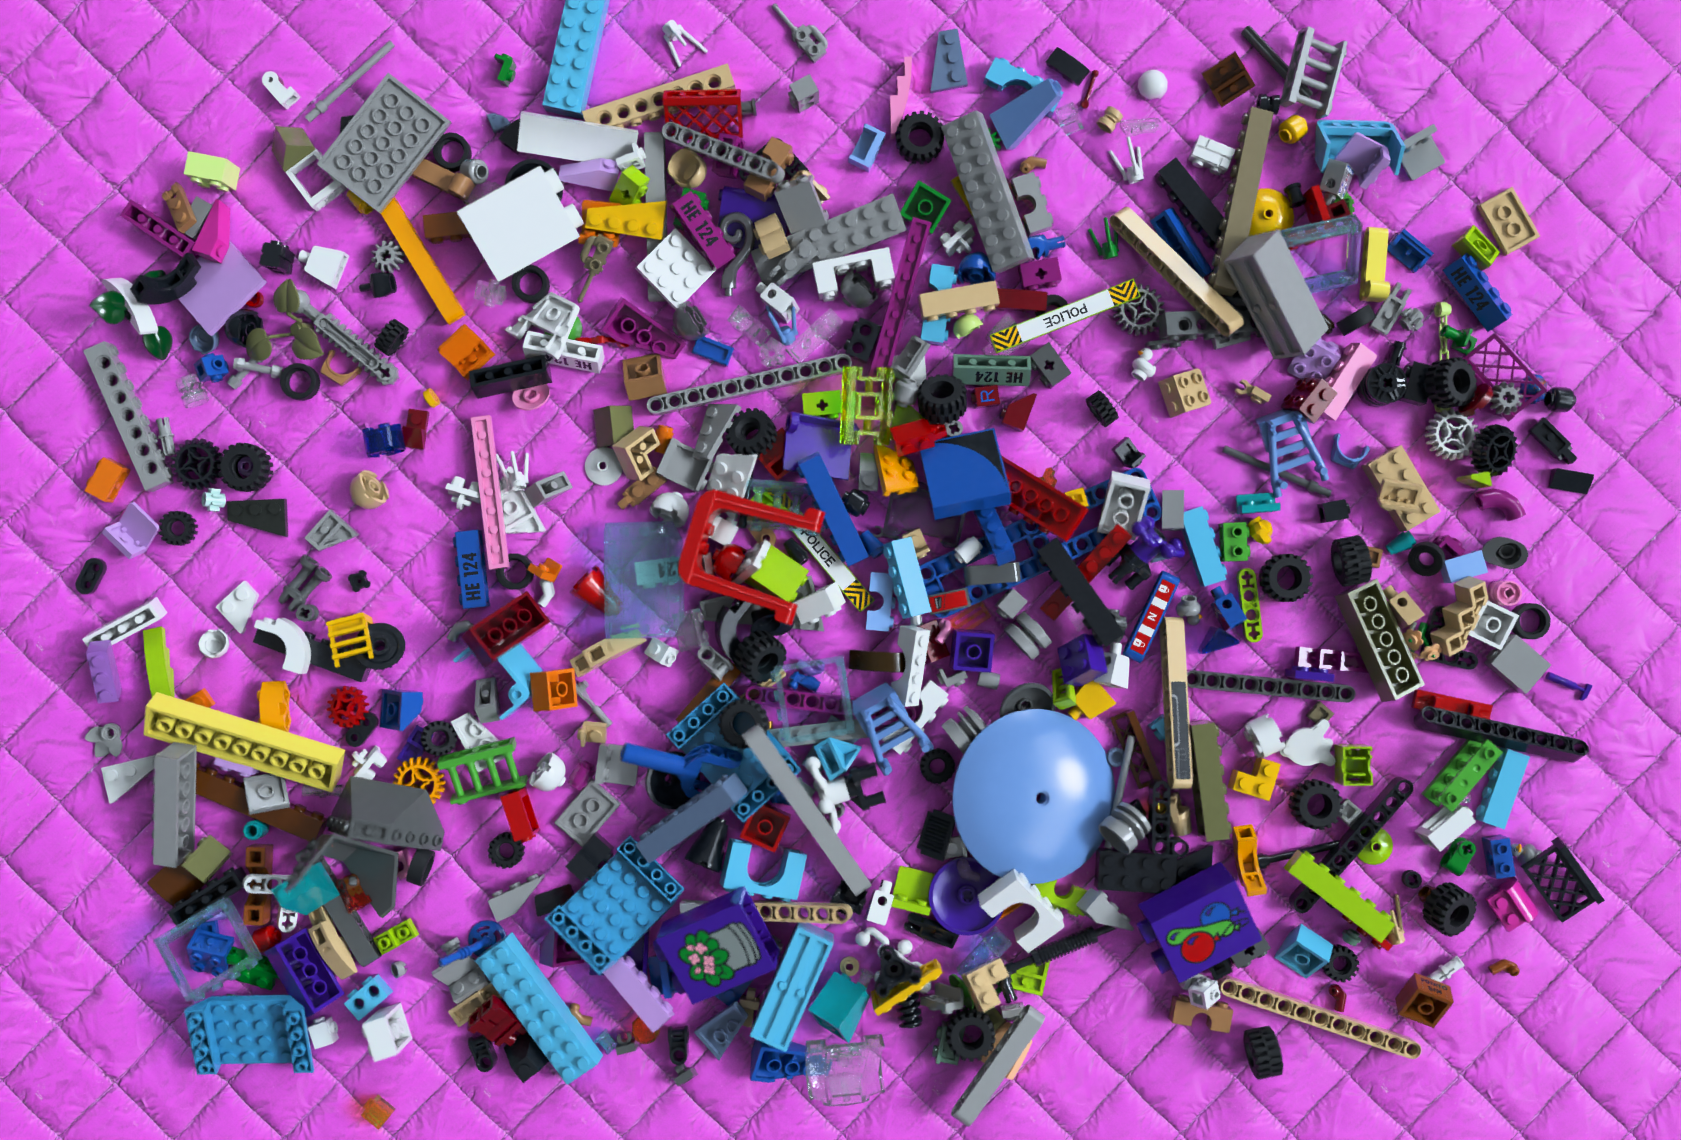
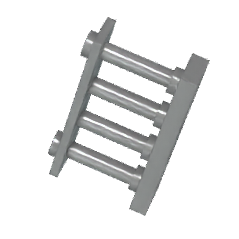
M1308 26L1298 31L1280 105L1288 107L1299 102L1317 109L1315 118L1319 120L1329 116L1332 111V101L1342 62L1347 53L1348 41L1344 40L1334 46L1314 39L1315 29ZM1310 46L1332 54L1329 65L1310 58L1308 55ZM1305 65L1326 72L1325 82L1322 83L1304 76ZM1302 83L1322 91L1320 102L1300 95V84Z

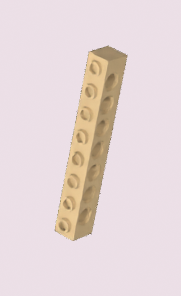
M727 63L584 110L582 113L585 122L602 124V119L608 117L610 121L604 125L622 128L628 126L636 127L641 125L643 121H654L665 114L663 105H655L656 101L663 100L664 90L736 88ZM712 82H718L719 86L717 88H711L710 84ZM644 105L647 108L644 112H638V107ZM676 106L668 107L669 113L672 115L679 111ZM626 111L628 112V116L626 118H620V113Z

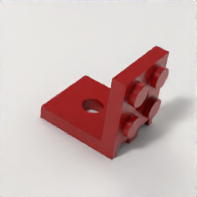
M1319 185L1311 187L1303 194V197L1307 200L1304 207L1311 228L1284 238L1289 251L1297 249L1303 243L1305 246L1311 245L1334 229Z

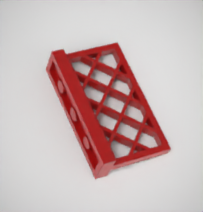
M741 89L664 90L665 124L670 122L669 118L672 120L671 122L687 128L695 122L701 128L699 133L712 138H719L720 133L743 138ZM729 105H737L738 111L733 116L725 110ZM676 106L681 112L674 117L669 113L668 107ZM690 106H696L700 110L695 117L687 111ZM709 106H715L719 111L712 116L706 109ZM683 113L691 119L686 126L678 120ZM702 113L711 119L705 126L697 120ZM721 113L729 118L724 125L716 119ZM733 121L738 126L739 132H730L726 127ZM714 122L720 127V130L718 132H711L707 128Z

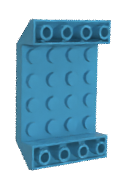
M723 683L666 735L685 754H688L695 747L708 743L738 751L742 755L743 760L737 768L730 769L702 762L700 771L711 784L716 783L725 774L730 776L734 772L736 773L748 792L730 809L744 823L780 789L751 748L739 749L734 746L732 747L720 735L718 722H720L719 716L722 714L724 707H727L731 702L741 699ZM747 712L738 713L734 717L733 728L739 735L755 726L754 718ZM767 730L768 738L796 776L801 771L800 767L772 733Z
M631 836L616 848L617 853L562 907L558 905L545 918L557 933L599 975L616 964L673 906L685 890L656 860L648 863L636 847L638 842Z
M291 995L211 996L184 1010L197 1075L217 1074L221 1064L292 1063L294 1073L314 1072L304 1007Z

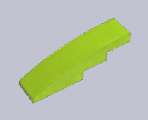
M161 626L143 630L144 652L151 695L153 697L158 692L175 697L174 669L170 667L169 648L166 647L165 628Z

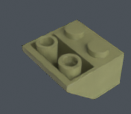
M211 835L208 837L204 836L198 842V848L193 853L189 852L183 859L184 863L182 864L185 869L205 884L233 854Z

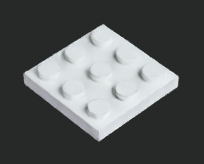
M676 228L635 268L675 310L715 272L705 258Z

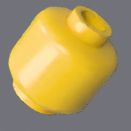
M1299 115L1288 117L1279 125L1278 134L1280 139L1288 144L1298 142L1308 132L1307 122Z

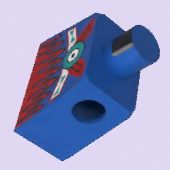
M1221 586L1210 591L1215 600L1211 607L1224 632L1247 620L1246 615L1232 593L1225 595Z

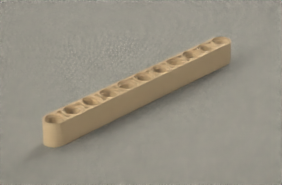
M1228 975L1217 980L1219 990L1227 997L1409 1059H1416L1421 1054V1046L1412 1038ZM1231 982L1230 988L1223 989L1224 983ZM1244 988H1249L1248 994L1242 996V990ZM1267 994V999L1264 1002H1260V997ZM1284 1000V1007L1278 1008L1279 1002ZM1299 1007L1304 1008L1301 1014H1296ZM1322 1013L1321 1018L1315 1020L1316 1014ZM1340 1019L1339 1025L1333 1027L1334 1021ZM1358 1025V1030L1352 1033V1028ZM1376 1032V1036L1370 1039L1371 1033ZM1391 1038H1394V1043L1392 1045H1388V1041ZM1410 1044H1412V1049L1410 1051H1406L1407 1047Z

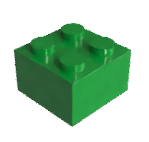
M918 180L900 213L902 218L910 224L912 217L932 222L929 230V235H932L952 200Z

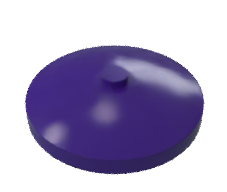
M959 857L946 862L936 871L929 886V904L936 920L947 930L959 935H976L987 931L995 925L1003 911L992 918L980 907L978 894L1001 877L987 870L974 857Z

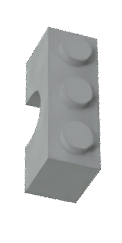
M1034 172L1013 178L1010 185L1015 200L1027 199L1034 206V211L1024 215L1022 219L1028 237L1049 231L1054 222L1051 213L1047 212V200L1045 195L1041 194L1039 177H1035Z

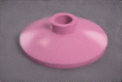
M547 384L516 390L513 392L512 400L514 405L521 410H534L541 407L548 400L550 389Z

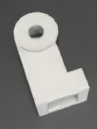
M269 71L263 75L262 83L287 110L301 98L291 86L287 89L284 86L283 80L275 72Z

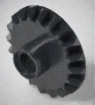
M375 623L369 625L368 629L374 658L369 659L368 652L355 655L356 659L367 669L371 668L376 671L377 669L392 668L394 664H398L399 660L403 658L405 651L404 636L396 627L390 624ZM361 630L356 637L364 636V630ZM366 641L353 645L354 650L367 647ZM380 646L385 647V648H384L383 650H381V651H377V650H376L377 647H380Z

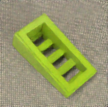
M1061 668L1052 670L1053 704L1060 710L1076 706L1074 685L1064 684L1063 678L1059 679V677L1063 676Z

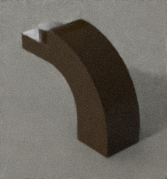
M850 650L849 669L880 672L905 671L906 661L903 652Z

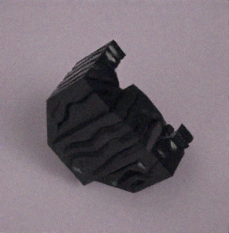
M841 880V883L834 891L830 903L848 904L854 913L860 915L866 902L865 897L868 891L865 890L856 897L847 883ZM839 909V913L841 912L842 914L846 915V912L843 909Z

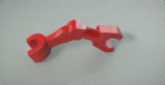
M603 335L591 338H575L576 341L595 345L616 343L620 348L629 346L628 344L616 341L612 337H605Z

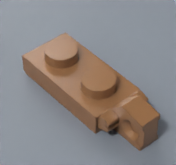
M655 466L651 474L641 481L634 482L622 493L624 498L617 503L621 509L624 510L630 504L632 507L639 505L667 482L664 477L655 474L657 470Z

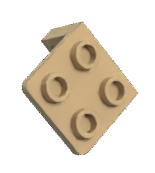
M1200 369L1177 374L1158 382L1170 418L1211 404Z

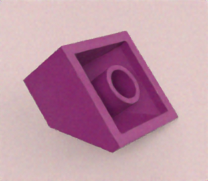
M554 928L551 929L540 943V964L554 968L581 964L585 961Z

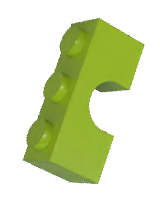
M1057 880L1031 884V886L1035 885L1043 898L1047 897L1050 900L1053 908L1060 910L1062 907L1067 909V913L1073 916H1085L1076 904L1088 890L1072 884L1070 891L1066 895H1057L1054 892Z

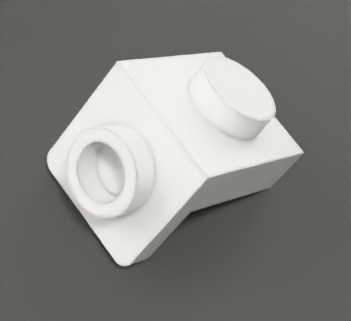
M653 637L644 654L658 663L670 667L676 660L679 650Z

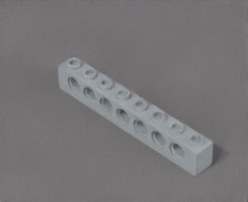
M103 341L83 350L145 491L154 492L174 483L172 471L164 461L165 455L156 443L158 439L149 427L150 421L143 414L141 409L142 403L135 396L133 391L135 389L134 385L127 378V369L119 360L117 347ZM107 360H109V361H110V364H109V366L106 368V367H105V363H106ZM117 377V384L113 385V379ZM125 395V401L121 403V396ZM132 412L133 418L129 421L128 415ZM140 429L141 435L137 438L136 432ZM145 447L149 449L147 455H144ZM155 464L156 471L152 473L151 467Z

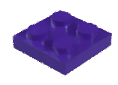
M1292 666V669H1285V676L1334 682L1335 674L1328 673V669L1311 667V671H1309V667Z

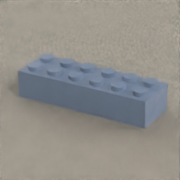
M735 772L730 776L725 774L716 783L709 785L703 792L691 798L689 802L681 805L672 814H668L659 823L647 829L646 832L639 836L641 840L636 844V847L647 862L651 863L736 804L748 792L747 788Z

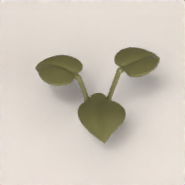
M286 279L276 289L273 301L280 313L286 312L287 316L296 322L290 327L291 333L267 336L263 328L252 330L246 340V351L249 357L256 361H264L271 355L272 345L269 341L270 339L294 336L296 339L292 344V351L297 358L312 360L324 355L313 325L302 322L301 318L291 314L298 311L300 299L292 279Z

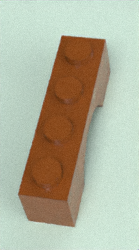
M252 844L246 847L245 867L249 870V874H272L273 844ZM252 879L250 888H253V885H260L261 889H263L262 883H257ZM272 879L267 883L268 889H272ZM249 893L244 905L243 925L263 926L271 921L272 894Z

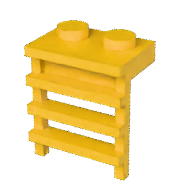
M356 613L348 617L326 622L329 631L328 637H330L331 642L330 648L333 653L332 659L336 668L340 667L339 659L368 652L369 659L374 658L368 626L373 624V620L369 615ZM364 630V636L337 643L335 641V637ZM366 641L367 647L339 654L337 652V648Z

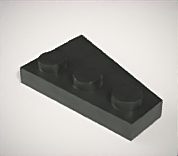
M287 499L227 501L228 521L288 537Z

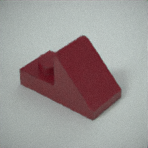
M409 409L407 424L402 426L404 447L424 450L430 412Z

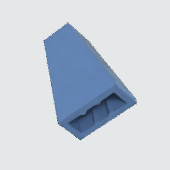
M1050 78L1044 80L989 115L1006 149H1015L1062 98L1060 93L1062 88L1057 80L1054 81V79Z

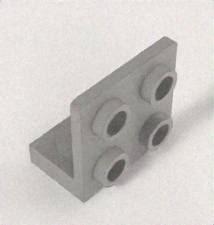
M1434 124L1403 141L1405 150L1401 164L1411 181L1445 163L1442 154L1432 139V134L1438 131Z
M608 743L599 745L595 784L607 782L629 786L636 785L638 766L620 761L623 745Z
M471 956L463 960L458 959L443 967L439 966L432 972L433 977L449 987L453 1002L456 1004L461 1003L490 984L487 976Z

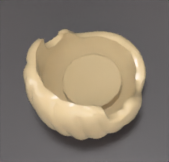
M683 148L671 156L667 171L680 187L696 188L704 181L707 174V166L705 161L696 152Z

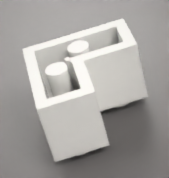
M836 581L793 603L798 604L796 614L801 624L808 622L810 625L819 621L820 616L825 615L827 618L836 614L837 611L842 609L841 605L846 601Z

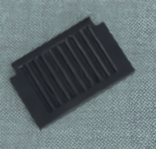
M936 809L933 812L928 811L917 848L921 849V854L944 862L955 827L954 816Z

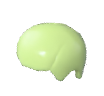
M964 314L954 324V335L960 339V337L967 336L973 332L975 328L979 329L983 323L974 314Z

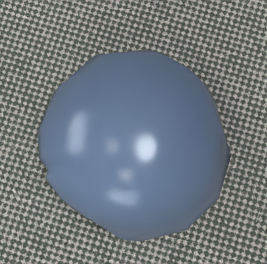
M200 324L194 326L189 333V341L193 349L201 352L202 355L213 352L219 345L220 337L218 332L210 336Z

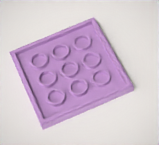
M230 240L229 248L222 263L207 260L201 256L197 259L201 266L194 277L197 284L187 294L178 298L210 336H213L233 313L239 311L267 283Z

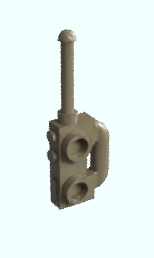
M601 234L598 237L590 236L580 253V259L585 264L584 268L589 270V276L579 297H577L579 303L583 302L593 277L600 272L602 273L604 269L602 266L606 264V258L613 247L614 241ZM594 244L597 247L593 257L588 256Z

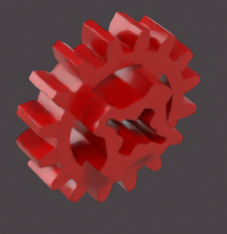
M343 686V690L337 688V694H331L333 700L327 701L328 704H331V707L327 708V711H331L328 717L334 719L333 724H337L339 727L353 728V724L360 725L359 719L365 720L363 714L369 712L365 709L366 706H369V703L364 701L368 697L362 695L363 691L357 689V687Z

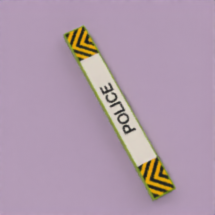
M1131 279L991 334L989 337L997 354L1138 299L1141 296L1134 279Z
M778 483L766 491L789 509L790 512L803 515ZM788 526L833 581H837L839 588L859 612L874 601L873 597L848 567L842 563L838 555L819 533Z

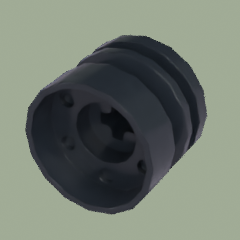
M1383 363L1369 368L1357 387L1358 396L1364 403L1373 407L1396 402L1406 391V375L1400 367L1391 363Z

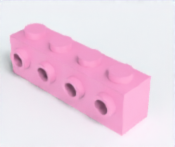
M1351 342L1346 346L1341 359L1334 366L1330 376L1325 379L1338 393L1321 415L1327 420L1336 421L1377 358V355L1362 343Z

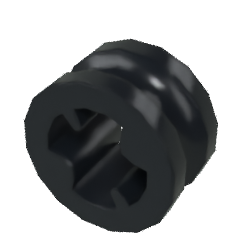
M1407 870L1402 874V882L1405 886L1414 889L1421 885L1422 878L1418 872ZM1409 876H1412L1415 879L1414 883L1410 882V880L1408 879Z

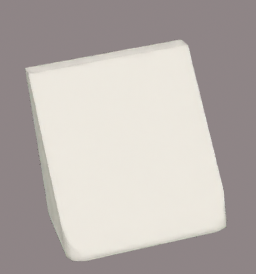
M1347 798L1342 803L1344 807L1340 809L1342 816L1339 818L1351 827L1363 812Z

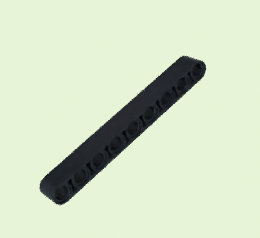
M1431 706L1424 707L1414 717V724L1422 730L1481 743L1488 739L1495 746L1571 763L1577 762L1584 757L1589 750L1587 744L1579 739Z
M1402 777L1392 779L1318 865L1323 863L1330 869L1329 874L1333 877L1336 874L1340 876L1412 794L1414 787L1411 781ZM1404 782V790L1399 791V785ZM1392 797V803L1387 806V798ZM1379 811V818L1373 820L1374 813ZM1363 826H1366V827H1367L1366 833H1364V834L1361 835V834H1360V829H1361ZM1354 840V846L1348 849L1347 844ZM1341 855V861L1335 863V857ZM1301 883L1290 895L1289 904L1297 912L1306 913L1321 896L1314 891L1309 892V887ZM1302 898L1304 900L1303 904L1299 907L1296 906L1297 900Z

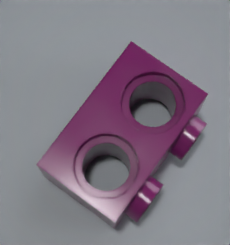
M723 133L719 134L718 140L744 150L745 141L740 137ZM723 149L721 151L720 156H723L725 154L726 149ZM742 156L738 157L737 163L741 161ZM714 160L712 172L720 177L737 179L739 169L716 160Z

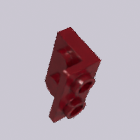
M937 620L918 626L930 630L925 665L950 655L945 642L941 645L935 641L940 632Z

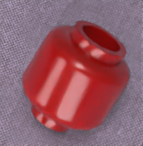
M275 926L260 927L255 929L251 935L250 944L257 952L264 953L280 943L282 935Z

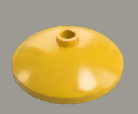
M1268 188L1258 189L1249 236L1278 229L1283 239L1289 234L1294 222L1293 208L1289 206V200L1282 193ZM1266 211L1271 213V217L1266 216Z

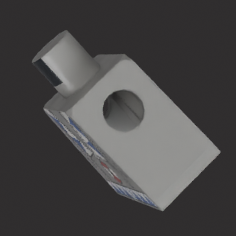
M1329 158L1320 184L1326 206L1333 204L1335 199H1344L1355 173L1348 163Z

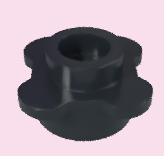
M360 570L357 574L349 575L348 580L354 592L370 587L371 582L366 577V571Z

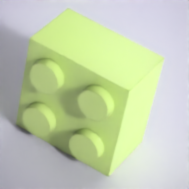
M188 151L184 175L188 176L190 181L198 183V186L209 189L210 186L217 187V190L228 192L229 190L236 191L240 173L238 166L226 158Z

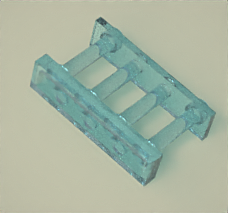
M750 479L749 490H753V493H755L754 501L762 503V493L764 491H772V494H774L773 507L781 509V495L784 492L791 493V496H793L792 512L800 514V499L803 494H808L805 485L808 483ZM812 494V495H810V497H812V507H811V508L816 509L815 506H814V504H813V502L816 501V499H815L814 495ZM756 518L746 523V527L750 528V531L760 532L762 529L808 532L810 536H819V533L773 522H760V519ZM821 527L820 533H823L824 527Z

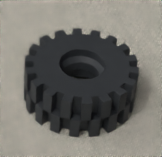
M747 408L745 413L742 410L739 411V416H733L734 421L730 429L726 428L725 432L728 435L725 436L728 444L736 454H757V458H760L761 453L765 455L767 454V449L771 450L773 448L771 443L776 442L774 437L777 436L776 427L762 410L759 411L757 408H754L752 411L750 408ZM758 430L755 437L746 439L751 431Z

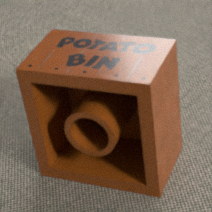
M1414 973L1395 998L1398 1015L1432 1028L1438 1024L1454 1003L1449 985L1418 973Z

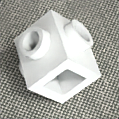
M1200 977L1188 987L1190 1003L1193 1006L1207 1010L1220 999L1218 982L1215 980Z

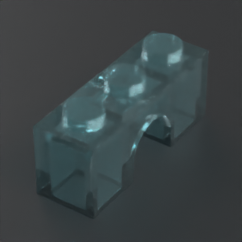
M995 926L956 967L957 972L962 975L993 958H999L1012 945L1010 939Z

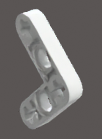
M249 874L243 879L242 886L248 893L273 894L272 889L267 888L268 881L276 879L278 886L282 883V879L285 882L290 875ZM254 879L255 882L262 883L263 889H261L260 885H253V888H250L247 883ZM279 904L277 915L278 928L285 933L294 930L298 913L283 908ZM283 912L293 913L292 915L288 914V920L291 924H287V927L282 924V922L286 921L287 917Z

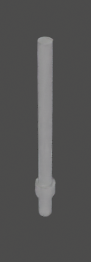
M389 40L323 101L319 100L315 104L316 107L305 118L311 122L320 113H325L330 104L391 51L395 45Z
M1128 735L1112 810L1116 809L1117 805L1122 802L1136 737L1133 735ZM1105 841L1104 847L1112 849V846Z

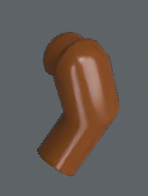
M1501 959L1488 966L1492 975L1501 971L1509 973L1511 976H1517L1520 973L1517 964L1506 959Z

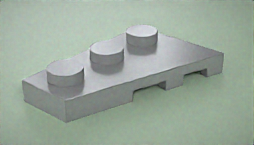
M708 404L693 458L697 460L713 459L723 441L722 435L726 428L730 429L733 424L731 422L735 413H739L742 407L737 404Z

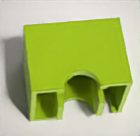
M1335 744V783L1343 786H1373V774L1370 769V761L1372 759L1370 751H1372V746L1365 744ZM1348 778H1358V780H1348Z

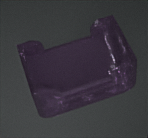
M918 481L919 487L916 492H905L904 494L890 493L882 533L895 537L901 534L902 530L909 532L919 527L923 535L939 538L940 543L945 548H956L959 545L966 513L935 520L927 483Z

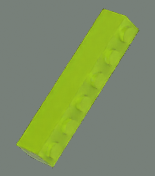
M1297 849L1283 868L1382 943L1396 925L1390 921L1392 917L1384 910L1381 912L1375 909L1377 905L1368 898L1365 901L1360 898L1361 893L1354 887L1347 888L1344 885L1346 881L1337 874L1334 877L1329 874L1330 869L1323 863L1316 864L1313 861L1315 857L1307 851L1302 853Z

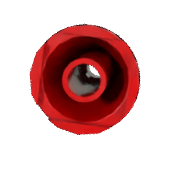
M595 565L592 567L593 570L590 574L586 572L573 586L574 589L570 590V593L608 617L612 615L616 617L623 610L621 607L623 603L601 569Z

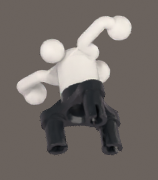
M809 757L805 761L806 769L811 772L815 779L813 787L818 792L820 798L818 809L823 814L829 813L830 819L827 822L836 834L841 829V823L837 819L836 804L852 800L863 811H866L872 806L886 803L883 791L866 796V794H863L860 784L861 780L878 776L874 762L860 767H850L849 774L835 778L832 781H827L818 771L820 768L818 758Z
M867 927L864 931L856 934L855 941L859 946H867L870 942V935L882 943L877 951L881 959V970L877 971L874 975L875 990L878 996L880 994L881 998L887 997L889 991L899 983L910 981L911 984H918L921 981L922 971L920 966L923 964L918 961L911 962L904 957V955L912 951L913 946L909 940H901L897 945L898 950H895L889 944V939L874 927ZM932 981L925 984L919 992H929Z

